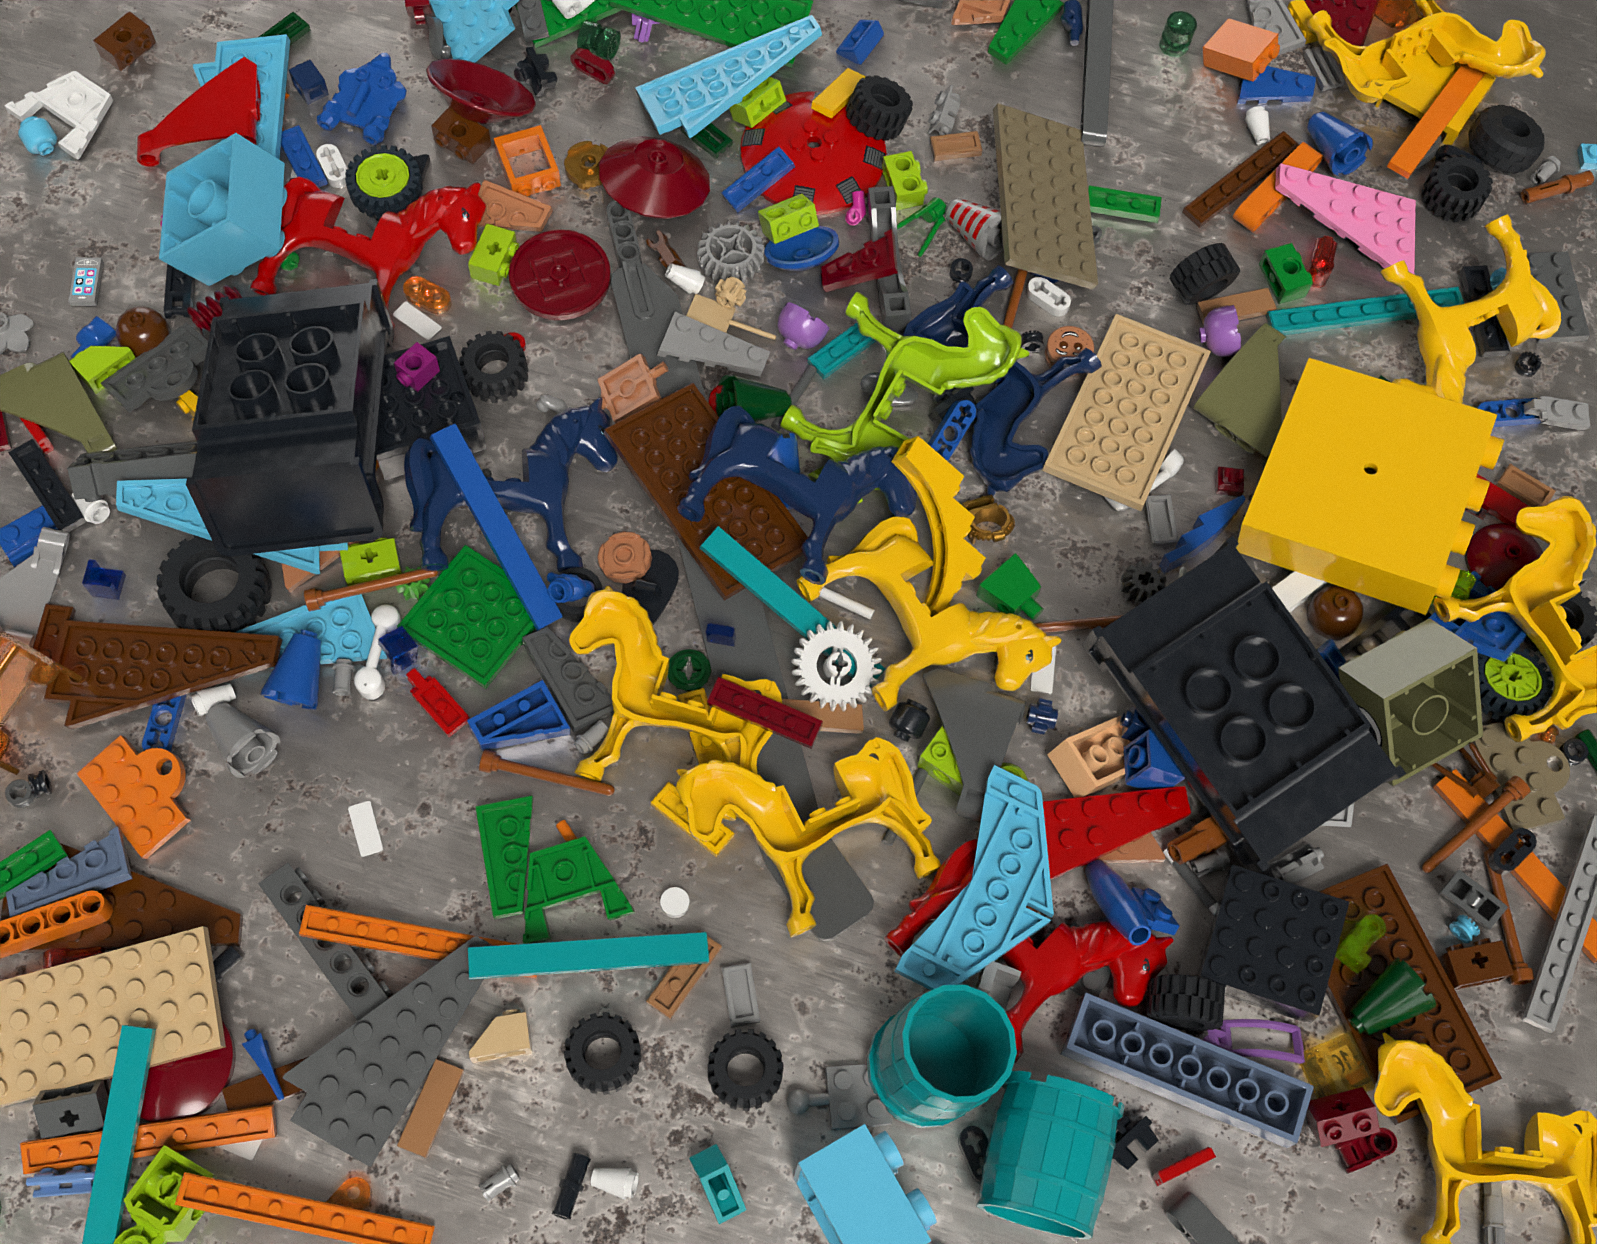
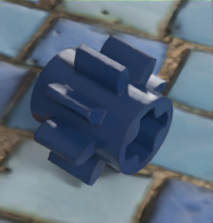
M1039 698L1037 704L1030 703L1026 724L1032 726L1031 732L1044 735L1045 731L1047 732V728L1054 730L1058 709L1053 708L1052 701Z

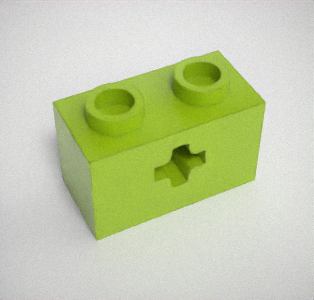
M486 224L468 263L472 279L500 286L503 278H507L511 259L519 248L514 231Z
M379 538L367 544H351L348 546V550H340L344 577L348 586L403 573L398 547L394 538Z

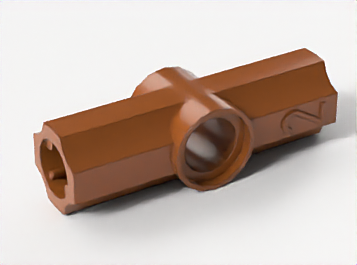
M1209 817L1192 827L1191 831L1170 841L1167 846L1172 860L1182 865L1204 852L1205 854L1211 853L1227 843L1228 839L1214 819Z

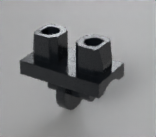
M526 47L527 56L523 61L517 63L518 67L514 70V76L519 82L530 84L536 97H543L545 89L555 88L557 76L555 72H545L549 67V59L546 54H536L534 47Z
M956 388L945 390L940 396H932V400L935 403L940 400L942 403L936 406L933 412L928 414L930 420L933 422L935 419H938L941 423L950 406L958 400H969L976 405L977 403L971 395L974 388H962L955 394H952L956 390ZM960 407L961 412L966 415L964 412L966 407Z
M1126 1115L1119 1121L1117 1120L1115 1137L1117 1136L1119 1140L1115 1143L1112 1160L1124 1171H1127L1139 1160L1127 1147L1130 1143L1135 1141L1144 1152H1147L1159 1141L1149 1127L1153 1122L1147 1116L1139 1120L1128 1132L1125 1128L1131 1123V1120Z

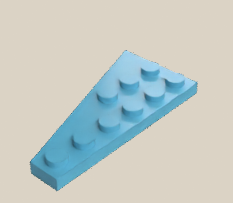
M360 594L326 602V605L321 606L320 610L311 612L304 605L235 633L279 636L282 639L279 653L280 658L294 633L300 634L301 630L318 634L317 639L322 641L321 665L336 663L337 659H349L353 662L367 661L376 628L371 620L363 596ZM382 647L379 659H388Z

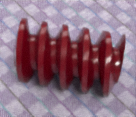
M227 285L223 286L224 295L218 290L215 291V300L210 296L205 297L206 305L198 301L196 303L197 311L192 307L187 308L190 319L202 335L203 329L210 332L213 317L222 316V309L219 304L220 298L229 297V300L242 298L234 286H232L233 289Z

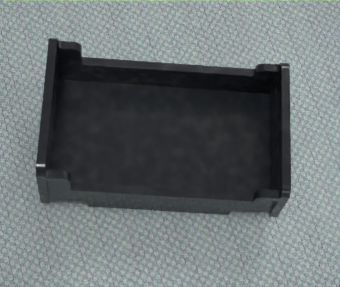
M371 279L369 283L280 294L230 300L229 297L220 298L219 304L222 309V316L213 317L192 426V432L198 445L192 477H188L186 481L187 489L216 550L224 556H239L380 538L384 527V502L375 478L386 353L387 347H392L394 328L378 279Z
M1232 536L1221 545L1214 555L1104 629L1100 626L1094 628L1082 646L1103 673L1109 670L1229 841L1228 844L1242 864V867L1258 873L1270 867L1267 863L1268 861L1376 787L1399 779L1406 772L1401 765L1394 766L1370 733L1368 728L1372 725L1269 583L1267 581L1261 583L1236 549L1239 543Z

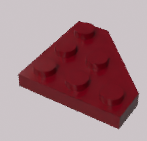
M1305 0V3L1313 15L1322 10L1327 11L1332 19L1331 27L1346 42L1355 46H1363L1379 0Z

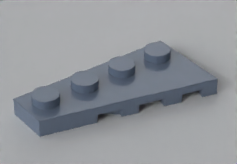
M117 826L108 831L110 835L99 842L93 840L84 846L85 850L69 859L67 856L56 862V867L47 873L40 872L6 892L10 918L87 891H101L133 879L122 831Z

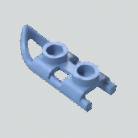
M79 1165L74 1166L66 1174L59 1175V1171L56 1169L44 1168L40 1170L39 1174H34V1177H27L26 1185H40V1190H34L33 1198L91 1193L95 1171L91 1172L89 1167ZM61 1183H72V1187L61 1188Z

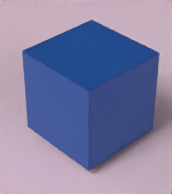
M1147 730L1124 747L1126 785L1142 790L1170 788L1185 779L1151 730Z

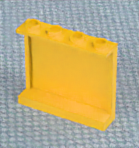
M1427 50L1420 55L1411 56L1401 62L1413 77L1411 81L1399 88L1388 91L1385 96L1377 101L1375 106L1379 107L1385 99L1421 119L1462 64L1457 62L1447 67L1442 66L1433 59ZM1487 73L1484 75L1444 129L1447 135L1442 143L1445 145H1452L1497 77Z

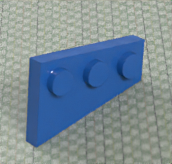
M1266 66L1265 71L1262 74L1260 73L1253 82L1242 78L1237 104H1246V101L1257 100L1258 103H1267L1268 100H1280L1282 103L1310 102L1314 94L1316 77Z

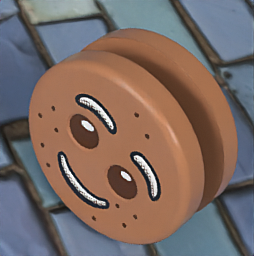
M1063 326L1056 329L1049 336L1044 351L1048 367L1051 368L1057 359L1062 356H1077L1085 348L1090 349L1094 353L1093 340L1086 331L1075 326Z

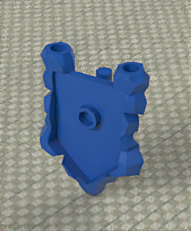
M387 52L381 53L371 62L359 68L347 69L339 76V93H335L332 100L326 102L323 106V112L317 116V124L321 128L332 131L340 121L362 128L363 139L371 145L375 146L383 141L384 132L388 129L391 114L396 109V105L403 102L407 92L402 83L396 81V74L391 68V57Z

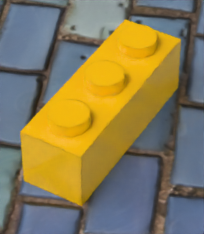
M1294 0L1289 2L1287 8L1305 37V44L1318 41L1317 36L1307 26L1313 14L1305 1Z

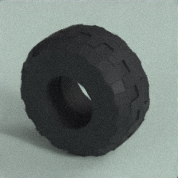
M1499 104L1485 108L1475 119L1468 131L1469 146L1475 156L1485 165L1492 167V169L1507 174L1528 170L1544 149V133H1542L1541 127L1532 117L1512 106Z

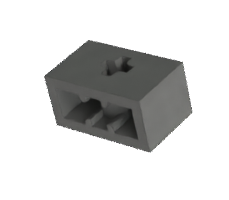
M1458 870L1439 892L1441 896L1486 930H1490L1508 908L1506 904L1461 870Z
M103 1079L67 1088L40 1091L32 1106L41 1138L62 1137L83 1130L85 1132L99 1130L104 1126L108 1096Z

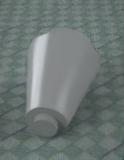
M225 702L215 704L208 710L205 718L206 723L227 768L234 776L246 777L244 774L249 772L255 775L272 763L278 753L275 749L277 743L280 744V739L274 731Z

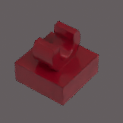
M405 0L408 16H414L416 25H425V14H432L430 0Z
M1218 466L1216 470L1215 494L1242 496L1244 493V469Z

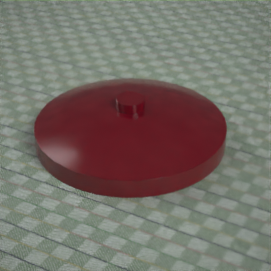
M223 1020L225 1048L149 1068L140 1118L149 1122L198 1116L210 1109L223 1095L222 1089L228 1087L231 1081L236 1061L234 1040Z

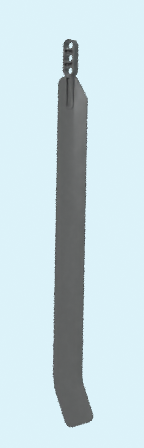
M613 200L606 207L607 220L619 269L612 273L611 286L630 359L638 354H642L646 358L650 369L661 362L667 365L669 371L656 378V386L662 399L691 383L695 384L706 399L695 360L685 362L678 360L679 357L667 355L666 358L657 356L674 313L678 312L683 315L678 295L645 263H642L640 247L630 210L623 208ZM676 535L714 683H716L718 677H722V674L734 676L745 682L768 679L776 683L781 693V698L788 699L762 601L747 588L724 601ZM754 690L756 693L761 694L759 690ZM773 733L757 757V774L761 775L765 781L775 783L776 787L784 785L803 825H805L804 822L810 819L809 814L817 810L818 805L802 747L796 742ZM829 839L808 855L803 862L802 873L806 884L815 896L810 913L817 924L810 930L819 940L830 941L868 916L873 909L874 900L832 839ZM758 845L767 868L791 902L779 870Z

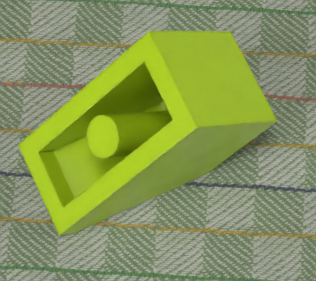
M90 346L84 351L77 353L69 363L78 377L95 394H98L104 389L101 382L134 360L135 356L129 347Z

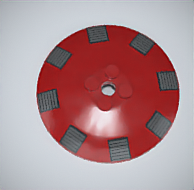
M797 92L785 95L786 102L772 111L753 128L746 126L741 141V162L744 173L748 172L777 147H780L794 163L795 168L763 192L761 196L772 204H777L803 194L815 204L817 215L846 210L853 206L852 192L864 191L866 198L868 196V188L878 185L883 175L882 162L883 156H886L885 141L865 136L855 126H852L851 120L846 115L847 104L833 118H829L811 109L812 101L822 92ZM811 142H816L820 146L811 148L808 146V144Z

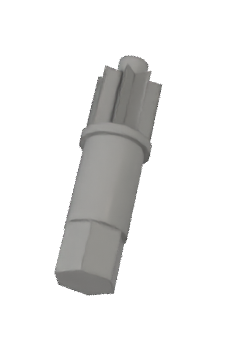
M1500 1181L1484 1183V1244H1505L1506 1227L1504 1226L1502 1183Z

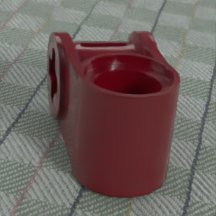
M1382 1127L1379 1128L1380 1132L1334 1144V1148L1339 1150L1346 1164V1174L1371 1165L1372 1162L1395 1152L1398 1143L1395 1134L1391 1130ZM1375 1136H1379L1384 1140V1151L1376 1148L1374 1144Z

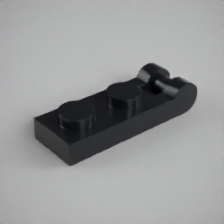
M167 264L164 298L165 318L175 319L176 316L190 318L187 308H193L195 278ZM183 301L182 306H175V302Z

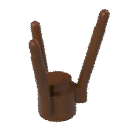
M1469 743V748L1481 768L1464 747L1459 749L1460 753L1477 773V775L1470 779L1473 783L1472 786L1440 764L1434 763L1431 765L1437 771L1466 789L1473 798L1479 794L1484 799L1501 786L1496 780L1497 777L1490 770L1473 743Z

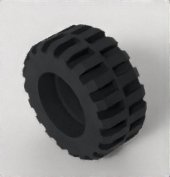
M193 535L194 538L189 541L185 538L179 542L180 547L176 550L172 548L167 553L169 559L162 561L159 567L162 574L157 575L156 584L159 587L157 594L162 602V606L178 628L236 632L247 626L255 625L257 623L255 618L264 615L266 611L264 604L270 603L271 594L269 590L272 588L268 576L269 573L260 556L255 554L224 556L216 550L213 541ZM219 569H228L239 573L234 589L221 600L201 603L191 599L195 584L205 574Z

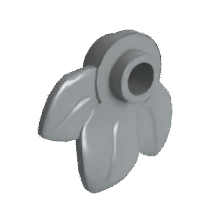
M0 312V325H2L0 327V355L6 349L13 352L26 351L29 348L30 341L25 331L29 330L34 325V322L23 314L8 316Z

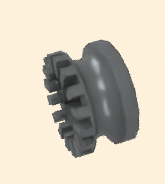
M18 779L12 781L5 790V797L13 806L26 808L25 806H30V803L34 802L33 799L35 797L33 791H31L33 787H30V784L25 780ZM27 788V793L23 798L16 797L14 799V792H17V789L24 790Z

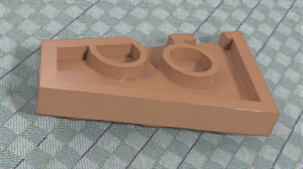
M484 180L478 195L485 202L486 210L477 227L485 228L486 224L510 230L542 232L553 210L547 204Z

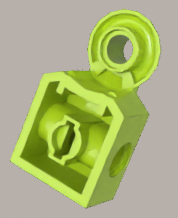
M942 726L921 754L917 767L926 770L929 776L960 796L963 783ZM1007 762L1002 763V769L1028 781L1025 772L1019 766Z
M164 1145L124 1198L126 1208L137 1225L123 1231L113 1244H166L167 1242L184 1241L205 1212L175 1205L184 1172L217 1179V1177Z

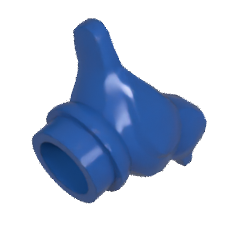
M553 572L547 575V580L550 582L548 594L554 602H574L583 597H589L591 593L595 592L594 584L591 581L582 580L577 575H559Z

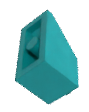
M717 1144L689 1157L698 1181L719 1224L747 1210L728 1163Z

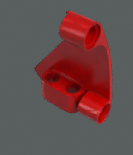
M246 57L241 58L186 98L154 129L140 134L137 138V162L146 167H154L159 165L160 153L166 148L206 140L226 139L235 133L256 145L257 122H260L261 92L257 77V64Z

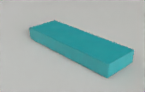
M855 323L808 357L807 363L817 369V373L824 380L874 344L876 340L862 335L859 332L858 323Z

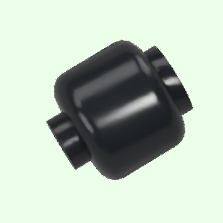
M907 699L906 702H899L889 720L890 727L895 730L893 735L906 742L910 738L920 739L930 721V716L926 712L928 708L911 699Z

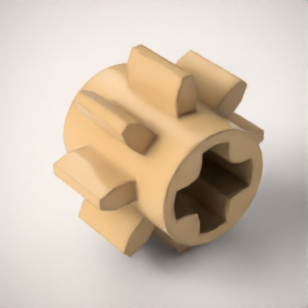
M729 277L726 281L720 279L715 287L717 290L715 296H717L716 300L724 308L732 309L735 305L741 307L746 299L745 293L747 291L744 290L745 285L735 277Z

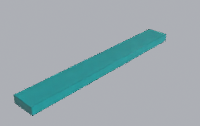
M1459 287L1427 291L1431 300L1440 307L1464 304ZM1406 294L1268 311L1266 314L1268 324L1284 335L1418 318L1416 310Z
M719 526L700 546L704 553L809 641L807 637L808 630L817 635L816 626L818 624L826 631V626L829 622L826 617ZM828 648L822 651V653L829 657L832 654L833 648ZM843 649V652L851 659L852 666L847 674L853 679L856 671L855 661L852 655ZM838 660L834 662L839 668H843V666L838 664ZM880 663L874 665L875 668L882 670L880 674L873 675L875 679H878L886 669Z
M707 932L468 948L469 980L709 963Z
M122 1025L82 1244H113L119 1236L125 1205L124 1198L127 1194L156 1033L155 1028Z

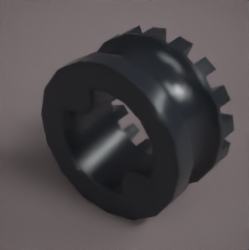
M964 258L954 260L951 264L950 278H952V281H956L955 283L969 282L973 272V265ZM960 267L962 270H966L967 273L962 274L961 271H956V268Z
M1033 330V333L1026 331L1021 335V348L1029 351V353H1037L1044 349L1043 334L1040 331L1036 332V330Z
M1531 351L1529 353H1522L1515 362L1516 372L1523 377L1534 376L1542 364L1540 362L1541 358H1538L1539 355L1536 356V353ZM1522 361H1527L1528 365L1533 366V368H1528V366L1524 364V362Z
M1577 738L1567 740L1559 748L1567 758L1570 766L1580 764L1588 757L1589 753L1586 744ZM1568 746L1571 749L1576 748L1578 753H1580L1579 757L1577 755H1570Z
M45 770L39 771L38 775L34 773L28 774L29 786H33L31 791H33L35 798H40L42 793L46 795L52 794L51 782Z

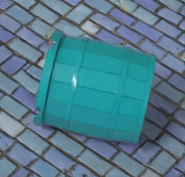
M965 984L942 985L911 1000L895 1015L889 1017L874 1034L867 1055L868 1081L874 1094L877 1093L880 1101L887 1107L886 1110L897 1120L917 1128L942 1127L987 1102L1009 1078L1017 1054L1014 1028L1004 1008L986 992Z
M1012 1071L1009 1078L1002 1085L1005 1090L994 1117L995 1120L982 1167L981 1187L976 1206L984 1212L1015 1224L1055 1235L1089 1240L1093 1237V1229L1104 1200L1115 1149L1117 1120L1123 1117L1125 1106L1122 1102H1119L1118 1107L1114 1106V1097L1082 1083L1052 1075H1047L1046 1082L1030 1079L1031 1072Z

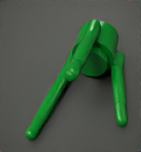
M938 197L932 198L921 209L897 224L898 230L921 216L928 223L935 222L918 253L919 257H922L940 225L945 222L943 215L945 214L946 204Z

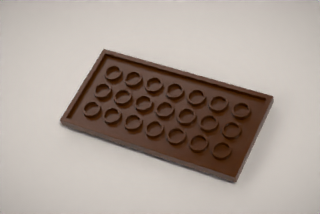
M691 383L606 428L604 435L725 601L744 590L745 587L700 549V546L718 526L772 572L804 555L801 547L808 536L778 496L740 477L725 478L712 487L704 500L705 514L699 522L687 520L678 512L677 507L680 501L686 497L688 487L692 483L689 479V473L701 465L705 453L706 440L719 419L695 384Z
M1388 863L1318 891L1349 901L1326 991L1374 1085L1376 1086L1378 1080V1048L1385 1043L1382 1033H1387L1395 1040H1412L1429 1045L1434 1052L1443 1056L1446 1063L1452 1067L1457 1077L1462 1081L1467 1093L1502 1079ZM1382 929L1381 938L1377 940L1380 936V930ZM1399 957L1400 962L1404 960L1425 983V986H1423L1424 994L1426 996L1430 993L1433 995L1436 1007L1371 1035H1366L1364 1032L1359 1034L1348 1020L1352 1017L1349 1010L1395 958ZM1417 1100L1409 1102L1399 1115L1391 1116L1394 1125L1421 1114Z

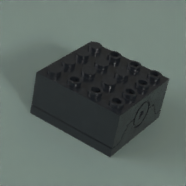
M450 336L421 344L436 356L440 371L418 392L411 386L405 387L396 377L397 371L394 362L409 348L386 354L377 460L384 480L405 475L404 456L409 447L418 438L431 440L430 436L453 424L457 425L465 442L472 448L473 453L487 449L481 422ZM428 452V458H430L434 452Z
M1232 865L1225 877L1197 977L1206 978L1222 985L1225 988L1226 997L1310 1024L1319 1017L1349 901Z

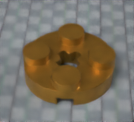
M582 141L570 147L567 152L568 155L564 159L567 177L583 190L602 185L599 179V162L608 148L601 143L600 146L592 144V141ZM586 161L595 163L592 167L585 166Z

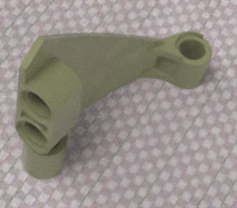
M1264 323L1243 345L1203 392L1193 407L1194 410L1211 422H1214L1215 428L1240 448L1251 454L1257 451L1264 457L1270 455L1282 425L1278 346L1287 338V336L1268 323Z
M64 352L39 364H22L0 375V411L39 424L81 442L87 453L101 451L105 453L118 450Z

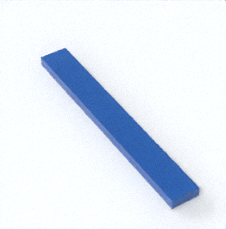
M450 425L432 434L430 439L536 630L538 631L562 618L561 612L556 603L550 598L546 585L457 425Z

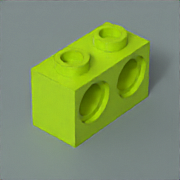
M768 77L745 95L740 103L731 106L729 109L733 120L753 128L772 111L786 102L780 81Z
M912 151L883 156V178L887 187L893 186L896 211L923 205L924 197L928 194V187L926 181L921 179L920 163L914 159Z
M803 194L758 211L762 233L774 244L819 226L815 204Z

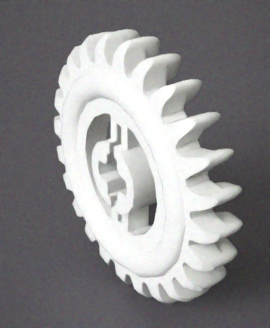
M829 621L826 631L818 624L816 626L817 635L808 630L807 637L809 641L800 638L799 643L803 649H794V653L800 657L791 660L792 664L799 667L792 671V675L800 676L795 685H804L805 688L802 690L801 695L810 693V703L818 699L821 709L826 703H829L832 712L837 704H839L843 712L846 710L847 703L855 709L857 707L856 699L862 703L867 701L863 693L872 695V689L869 685L880 683L879 680L873 677V675H878L882 672L881 669L874 667L882 659L872 657L877 652L878 647L868 648L872 638L862 640L864 630L853 634V624L846 631L842 621L838 623L836 629H834L832 622ZM833 648L832 654L823 664V672L830 679L829 684H827L820 678L816 663L822 651ZM844 649L852 655L856 671L850 683L840 686V679L850 671L852 666L850 657L843 652ZM836 660H838L840 666H843L839 671H836V666L832 665Z

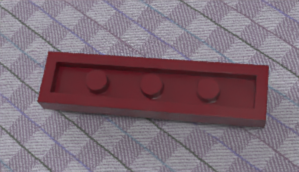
M718 677L707 700V705L810 749H812L823 725V721L720 677Z

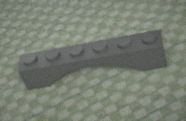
M893 186L868 188L866 207L871 240L875 242L885 236L884 232L890 229L893 230L895 235L898 274L876 279L882 324L893 332L905 331L907 324L911 321L912 313L909 292L904 282L900 261Z

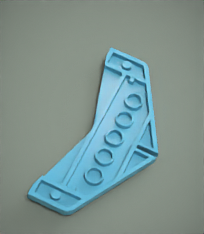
M994 765L986 782L972 879L919 939L902 955L894 971L895 973L929 990L942 985H960L1050 923V919L1026 908V906H1029L1051 918L1054 915L1042 792L1035 784Z

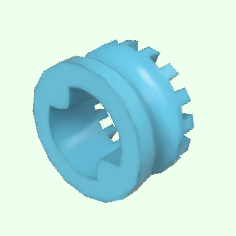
M1462 914L1449 925V928L1458 940L1469 944L1473 937L1480 934V930L1475 925V922L1471 923V918L1468 919V916Z

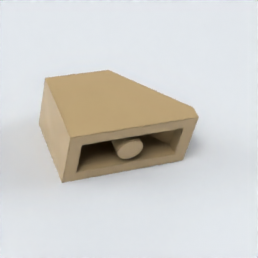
M520 1009L504 1011L503 1016L495 1017L469 1051V1058L472 1063L532 1054L529 1018L526 1012L521 1013Z

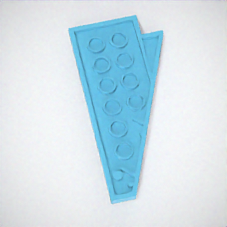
M430 0L435 16L443 24V35L447 45L451 47L453 59L476 63L516 29L508 10L520 0Z
M187 479L117 481L116 506L118 511L212 541L187 489ZM348 543L256 553L255 555L310 573L320 574V551L348 550Z

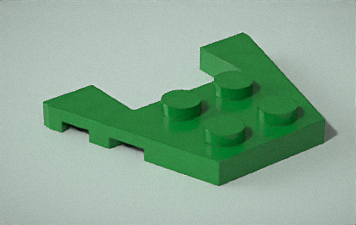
M586 836L530 853L527 881L528 899L524 916L526 923L525 934H523L522 940L523 944L540 943L551 939L545 909L601 892L609 921L635 913L634 908Z

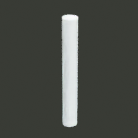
M823 587L819 595L821 598L870 620L874 615V609L826 587Z

